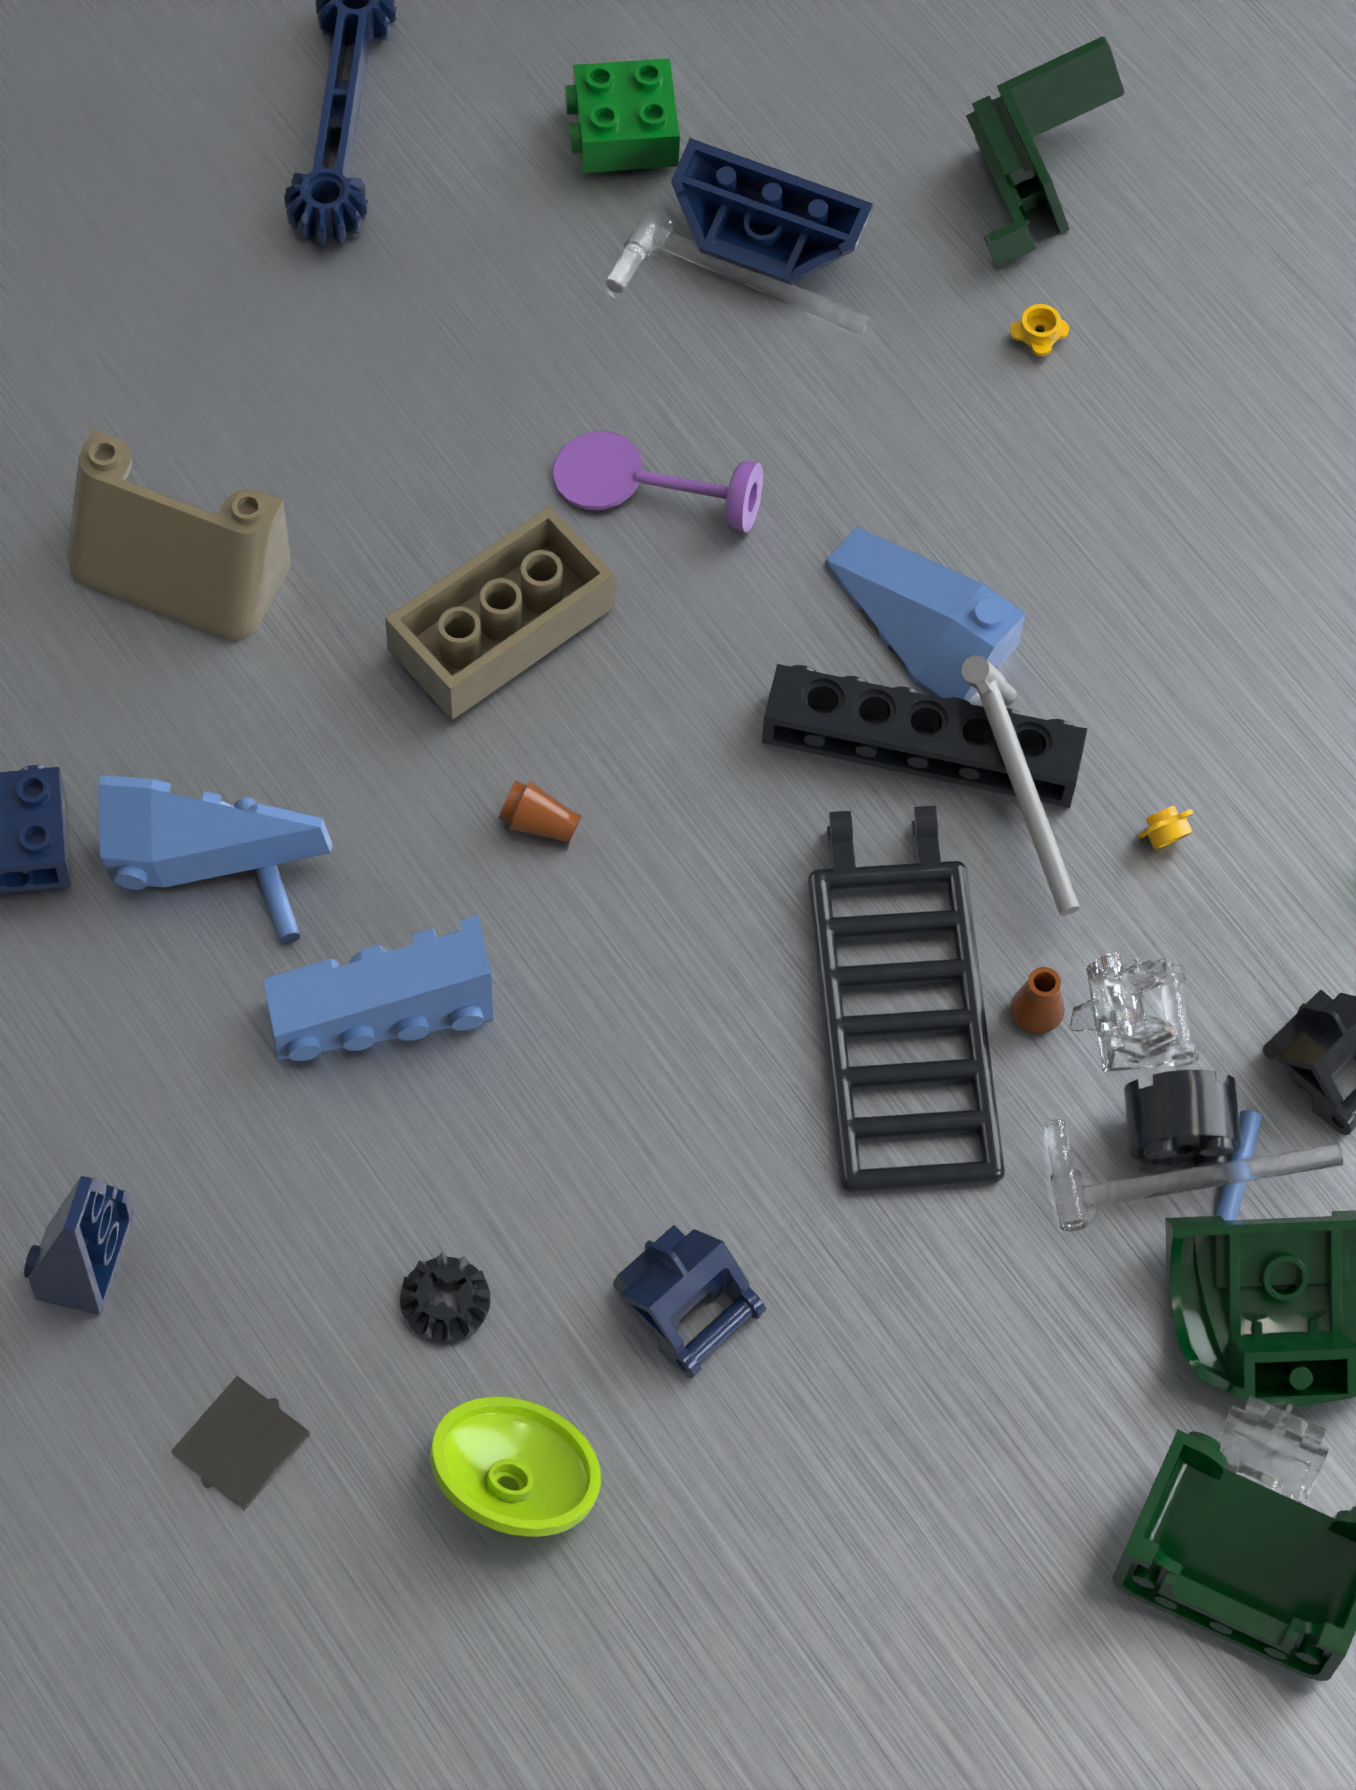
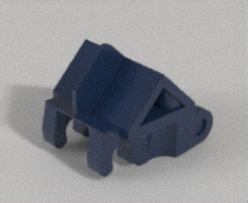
M673 1225L655 1242L647 1241L645 1243V1251L613 1280V1286L620 1294V1298L660 1338L659 1351L689 1378H693L700 1372V1363L750 1317L758 1319L766 1311L764 1303L749 1287V1281L725 1243L696 1229H693L685 1236ZM722 1293L727 1294L734 1302L684 1347V1341L678 1333L680 1320L705 1296L713 1300Z

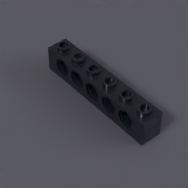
M777 664L764 715L762 743L1016 796L984 707L972 705L967 700L958 697L944 699L920 694L915 689L898 686L891 688L872 684L857 676L838 677L819 673L805 665L786 666ZM822 706L830 709L831 712L819 713L812 708ZM1007 708L1021 749L1031 750L1038 755L1034 757L1024 755L1041 802L1070 808L1078 779L1087 728L1074 726L1071 722L1063 719L1044 720L1025 716L1017 710ZM867 717H875L882 720L883 722L880 724H871L863 719ZM927 728L932 730L934 734L923 735L915 731V729ZM979 739L985 742L986 745L976 746L966 740Z

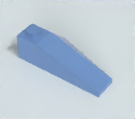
M856 527L825 560V566L858 610L865 611L878 628L879 637L887 648L892 647L906 665V673L915 685L931 696L944 699L958 697L969 701L977 692V689L962 676L961 668L964 661L971 656L979 655L998 669L1019 645L1026 614L1024 611L985 584L864 529Z
M100 775L98 783L100 859L112 883L130 890H142L146 886L165 888L331 853L332 841L321 817L260 803L251 805L248 811L221 801L222 795L204 791L202 800L169 793L171 783L147 778Z

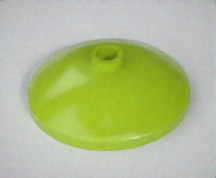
M493 1396L464 1402L450 1410L442 1418L431 1441L429 1452L430 1466L433 1476L444 1495L466 1516L489 1529L515 1536L539 1537L564 1532L576 1526L589 1514L600 1491L601 1468L595 1451L585 1436L559 1414L527 1400Z

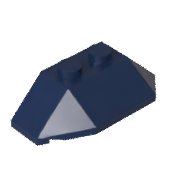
M692 138L689 139L671 179L672 187L699 252L789 285L855 251L873 210V203Z

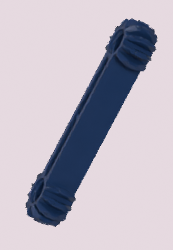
M316 0L318 26L322 35L334 36L314 165L313 171L309 174L294 173L291 186L286 188V193L284 194L287 221L291 228L299 229V234L303 241L317 236L322 247L328 238H335L343 245L346 232L359 234L362 226L361 220L366 219L368 214V200L365 199L366 189L362 178H349L369 43L374 39L388 40L391 27L395 26V21L397 20L395 0ZM354 44L349 80H343L347 47ZM334 131H340L337 162L333 168L328 169Z

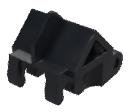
M1320 989L1307 1003H1303L1299 1007L1297 1014L1263 1046V1053L1269 1059H1274L1277 1056L1276 1060L1287 1070V1074L1294 1079L1293 1082L1310 1095L1313 1102L1312 1112L1338 1132L1349 1135L1356 1128V1088L1343 1101V1097L1334 1080L1353 1060L1356 1061V996L1339 993L1333 1000Z

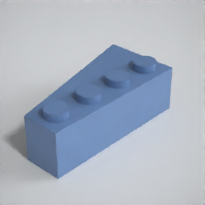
M479 914L460 920L461 930L437 937L434 928L412 934L414 943L406 947L390 951L377 944L360 949V952L351 958L350 963L339 966L336 960L330 958L263 978L278 1060L290 1058L294 1061H306L319 1056L324 1051L340 1048L349 1051H359L373 1046L378 1041L399 1038L403 1041H413L427 1036L432 1031L448 1028L466 1031L479 1027L485 1021L493 1020L491 970Z

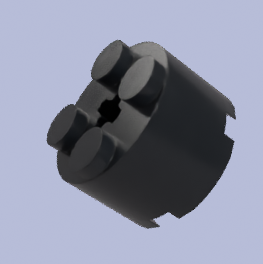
M1177 1070L1153 1074V1085L1139 1089L1138 1079L1129 1082L1125 1086L1124 1095L1129 1154L1133 1159L1138 1160L1139 1171L1144 1173H1161L1171 1170L1172 1162L1194 1161V1168L1197 1170H1218L1227 1167V1156L1241 1148L1236 1081L1234 1077L1227 1075L1225 1082L1220 1083L1217 1082L1216 1071Z

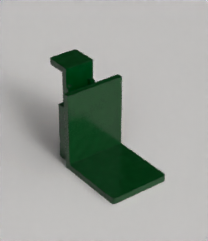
M1105 36L997 85L1000 97L992 100L989 95L972 103L974 112L966 115L975 135L974 138L1013 221V223L984 236L985 243L996 267L1036 250L1027 226L1030 222L1025 213L1038 207L1036 201L1045 198L1060 232L1064 233L1070 230L1052 179L1032 138L1124 95L1125 91L1116 63Z

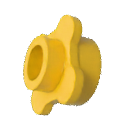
M1046 304L1029 306L1023 312L1021 321L1013 322L1010 327L1011 337L1016 341L1026 343L1032 348L1033 354L1037 356L1049 355L1052 351V345L1058 339H1065L1069 334L1068 323L1061 320L1060 314L1055 308ZM1035 329H1040L1044 332H1037Z
M1175 805L1163 809L1146 818L1149 827L1137 836L1139 840L1148 837L1154 850L1165 847L1193 833L1187 817L1193 815L1194 812L1192 809L1178 814Z

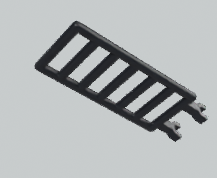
M936 806L914 807L915 821L911 823L917 863L856 867L851 811L829 812L830 826H827V837L832 868L814 870L808 877L839 1178L842 1188L848 1192L995 1183L1003 1179L1005 1175L968 872L965 864L960 861L941 862ZM948 883L951 910L833 917L830 890ZM954 932L957 959L855 966L838 965L836 939ZM960 981L963 1009L844 1016L841 988ZM966 1030L969 1059L849 1066L847 1038ZM972 1081L975 1110L855 1118L852 1088ZM965 1132H978L982 1161L861 1169L858 1149V1140Z

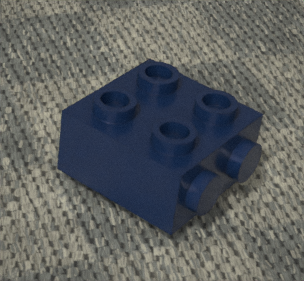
M29 765L18 771L0 772V893L70 887L71 873L66 791L60 767L48 768L43 765Z

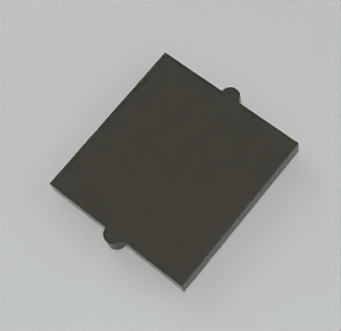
M236 1376L175 1445L171 1453L201 1477L202 1485L205 1488L213 1486L245 1511L310 1436V1432L281 1410L279 1401L276 1398L268 1400L243 1379Z

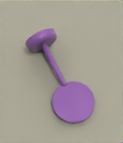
M592 431L575 437L563 446L554 460L552 475L558 493L569 504L584 510H604L620 505L634 494L640 483L726 499L725 516L728 526L732 530L744 533L750 531L756 519L763 485V468L761 463L752 461L739 463L732 474L729 487L643 471V462L638 448L626 437L611 431Z

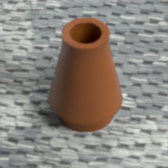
M515 780L498 819L509 823L510 830L552 838L569 844L582 815L571 811L533 782L529 781L528 785Z
M1039 967L1033 970L1028 980L1012 998V1017L1023 1030L1029 1033L1042 1034L1055 1029L1063 1020L1065 1007L1060 989L1061 979L1055 970L1048 967Z

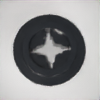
M441 1252L434 1259L425 1262L419 1260L415 1269L407 1277H404L400 1294V1307L405 1321L418 1335L435 1342H454L468 1337L482 1325L490 1308V1290L483 1271L470 1264L465 1256L458 1259L447 1257ZM434 1281L438 1286L442 1285L446 1290L460 1287L455 1293L458 1313L452 1307L449 1308L444 1302L430 1305L435 1299Z

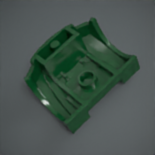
M1356 1210L1332 1211V1216L1247 1220H1224L1221 1216L1165 1218L1168 1292L1175 1334L1184 1357L1199 1380L1226 1391L1235 1398L1253 1403L1303 1407L1350 1399L1356 1396Z

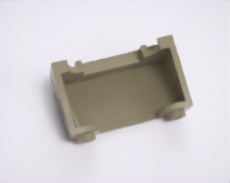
M93 428L79 455L68 543V562L71 574L75 580L84 586L223 639L234 641L245 639L252 635L259 627L292 566L284 500L258 490H239L228 497L218 514H214L127 481L126 478L133 464L130 448L121 439Z

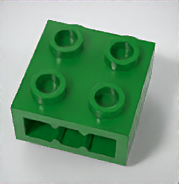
M670 58L573 65V85H565V106L567 115L575 114L576 124H569L571 154L580 153L582 173L678 166L680 132Z

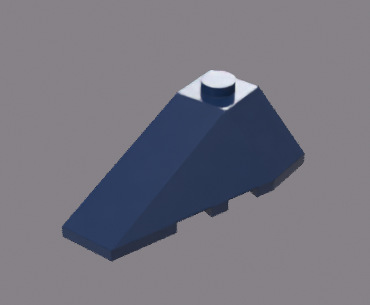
M81 1175L47 1225L40 1246L32 1245L27 1255L24 1277L29 1278L35 1300L101 1315L134 1216L129 1192L107 1185V1183Z

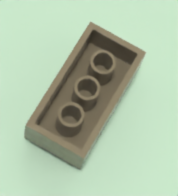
M549 505L385 618L387 648L450 719L454 720L615 607V574Z

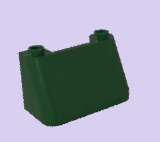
M1177 1429L1113 1574V1583L1126 1594L1292 1672L1318 1681L1329 1680L1345 1658L1356 1632V1506H1353L1351 1511L1341 1510L1336 1513L1334 1518L1225 1469L1228 1461L1226 1456L1220 1451L1221 1445L1217 1440L1201 1432L1192 1431L1187 1434Z

